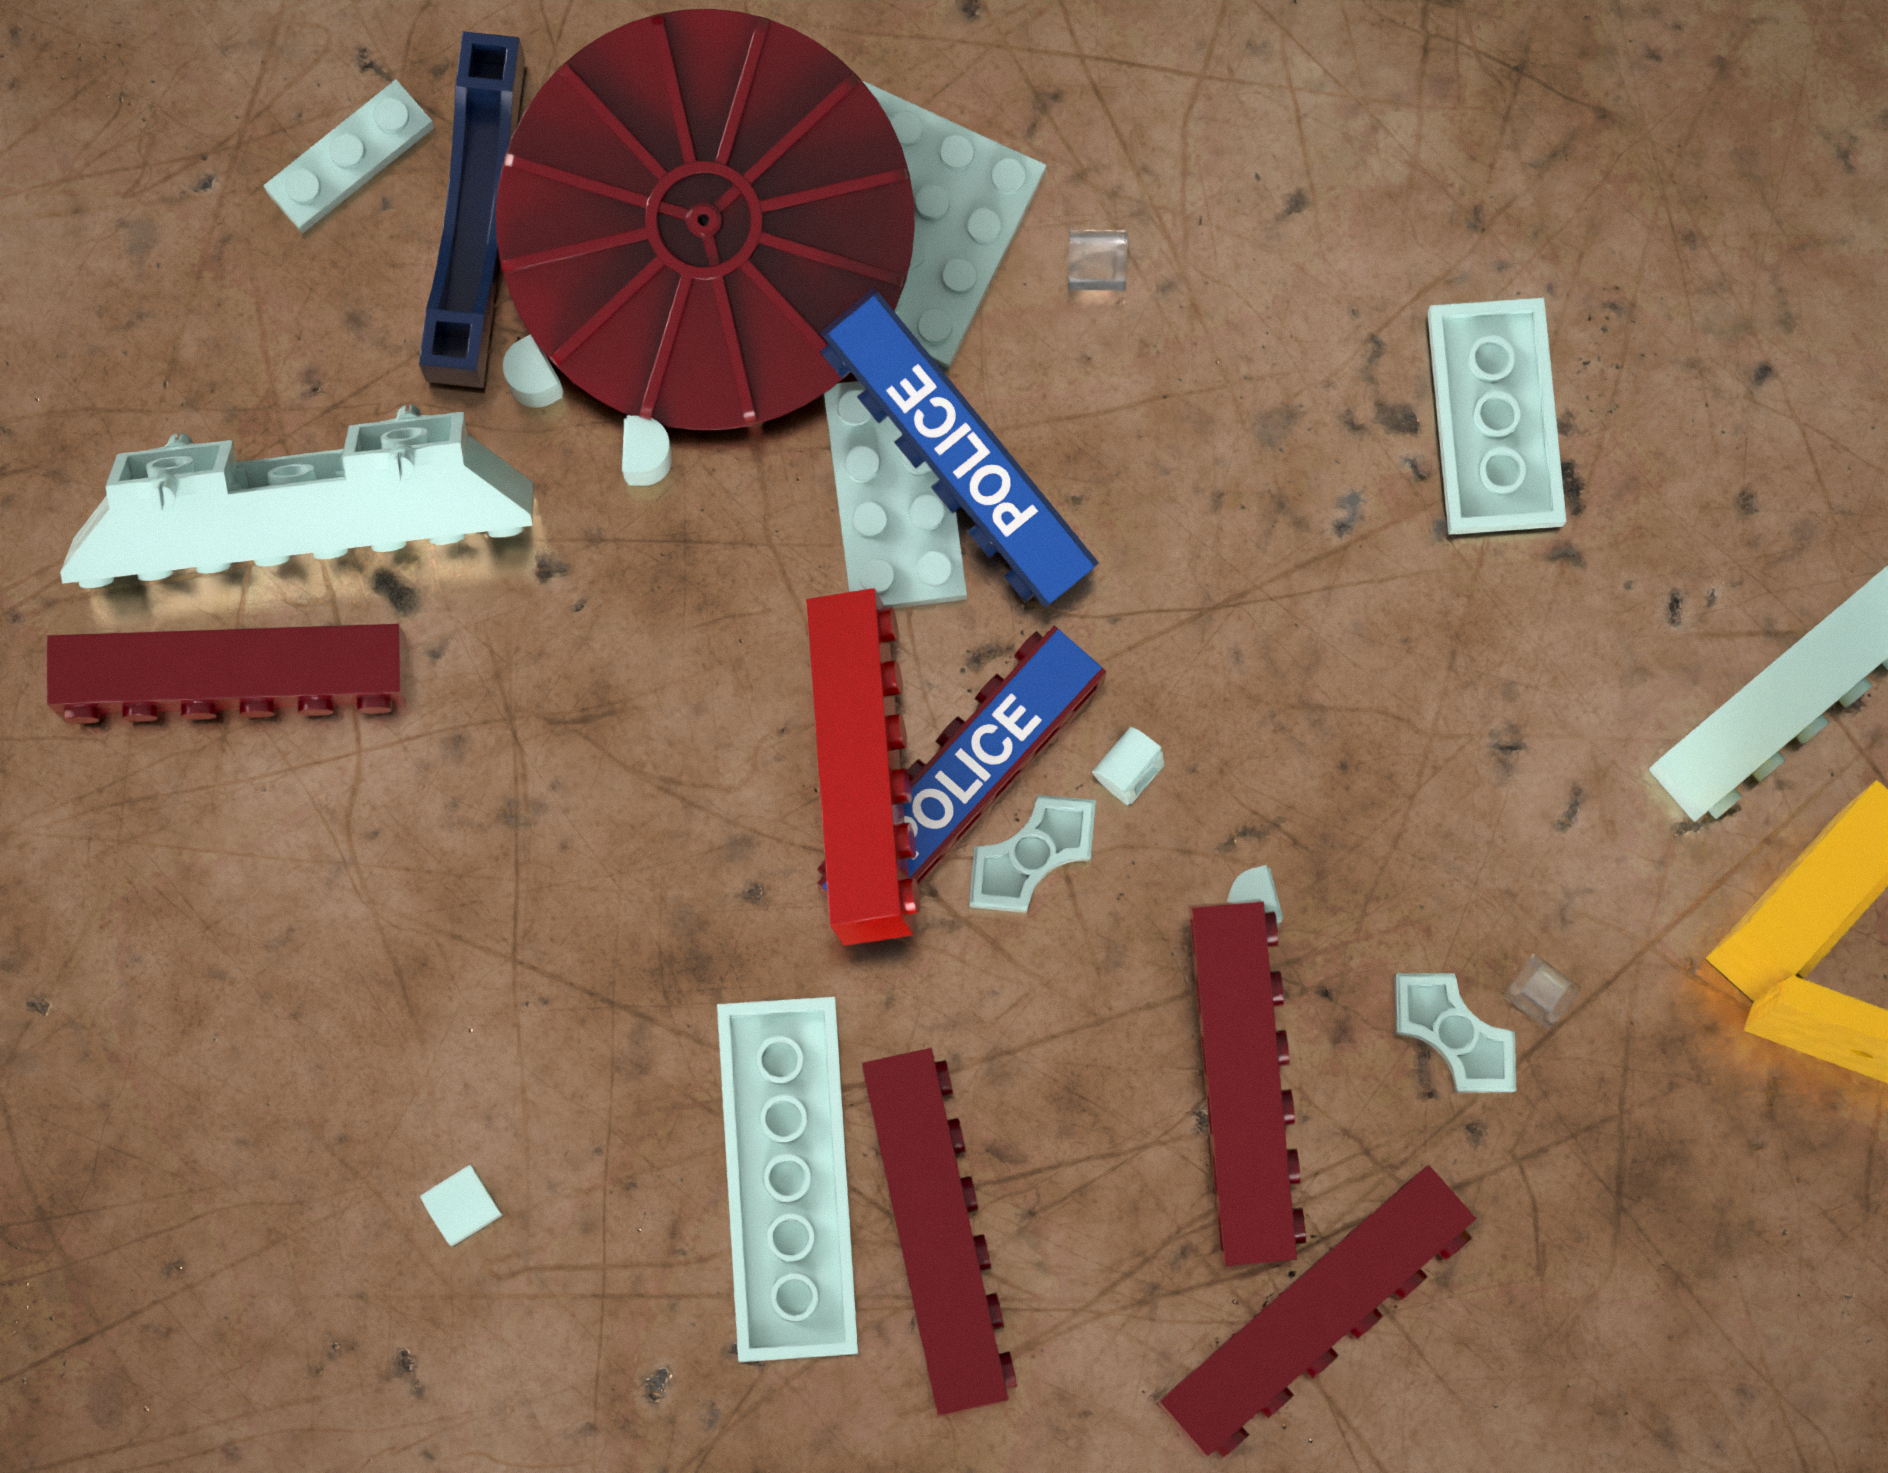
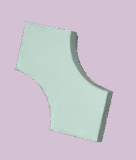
M1037 795L1032 816L1016 835L999 844L974 847L969 908L1027 913L1034 889L1049 872L1066 863L1082 860L1090 861L1096 800Z
M1396 973L1394 975L1395 1034L1417 1038L1434 1048L1442 1056L1451 1071L1455 1093H1514L1516 1091L1515 1032L1492 1027L1479 1020L1463 1002L1455 973Z

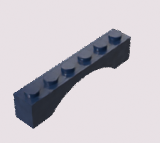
M462 31L455 84L453 139L446 209L435 275L426 307L419 366L426 382L483 388L500 260L496 232L498 184L505 155L514 131L517 128L525 66V56L520 37Z

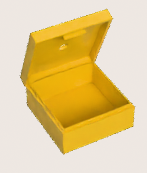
M1878 780L1867 787L1829 821L1711 951L1706 959L1754 1002L1743 1031L1888 1084V1010L1804 980L1888 887V789Z

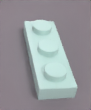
M394 80L263 186L267 194L303 234L434 129L433 122L397 80Z

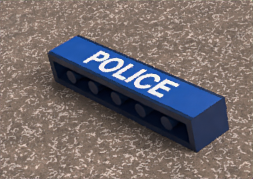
M872 288L819 332L828 343L819 352L841 378L850 372L865 388L857 396L859 401L878 424L888 417L902 435L894 441L896 446L915 469L925 462L939 480L931 486L932 490L952 514L960 507L965 510L975 523L967 532L988 558L999 552L1012 569L1004 577L1025 603L1035 596L1046 608L1099 564L877 290Z

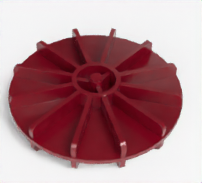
M686 9L660 13L632 21L602 35L562 64L538 91L514 131L503 162L496 205L497 244L501 268L509 294L524 325L551 362L577 386L597 400L630 416H639L649 421L653 418L661 425L692 430L732 429L772 420L805 406L840 382L843 378L837 374L819 352L828 345L819 332L872 288L877 290L895 311L906 283L912 258L915 231L913 191L902 146L878 100L859 76L824 46L791 27L764 17L719 9Z

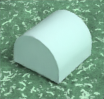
M531 334L515 342L507 350L503 360L504 376L513 397L521 404L533 408L544 407L563 398L560 380L545 353L534 341Z
M627 415V419H624L622 472L625 482L628 485L634 486L655 484L667 475L672 465V450L665 428L653 418L649 421L639 416Z
M1129 727L1094 768L1092 773L1107 790L1125 805H1132L1165 766L1162 747L1141 731Z
M1264 865L1244 871L1234 881L1228 894L1227 902L1255 899L1264 901L1265 912L1275 911L1278 929L1283 920V915L1270 868Z
M471 1164L420 1195L433 1221L452 1247L503 1216Z

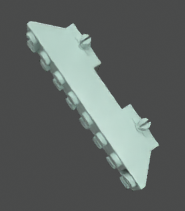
M409 404V411H407L406 405L398 410L397 417L394 419L349 425L344 449L241 462L236 460L233 440L193 443L187 434L180 433L179 439H177V434L175 433L169 438L165 447L117 454L105 486L107 495L73 538L60 574L62 584L79 582L80 587L96 588L114 582V577L137 574L139 580L153 581L169 577L173 574V570L196 567L198 573L208 574L227 570L233 562L254 560L257 566H274L287 562L290 559V555L313 553V557L317 559H331L348 553V548L371 546L373 551L387 552L405 547L406 541L429 538L432 544L444 545L461 541L465 538L464 534L488 531V535L491 537H508L521 533L525 526H533L534 486L530 479L467 434L464 411L439 415H422L418 407Z

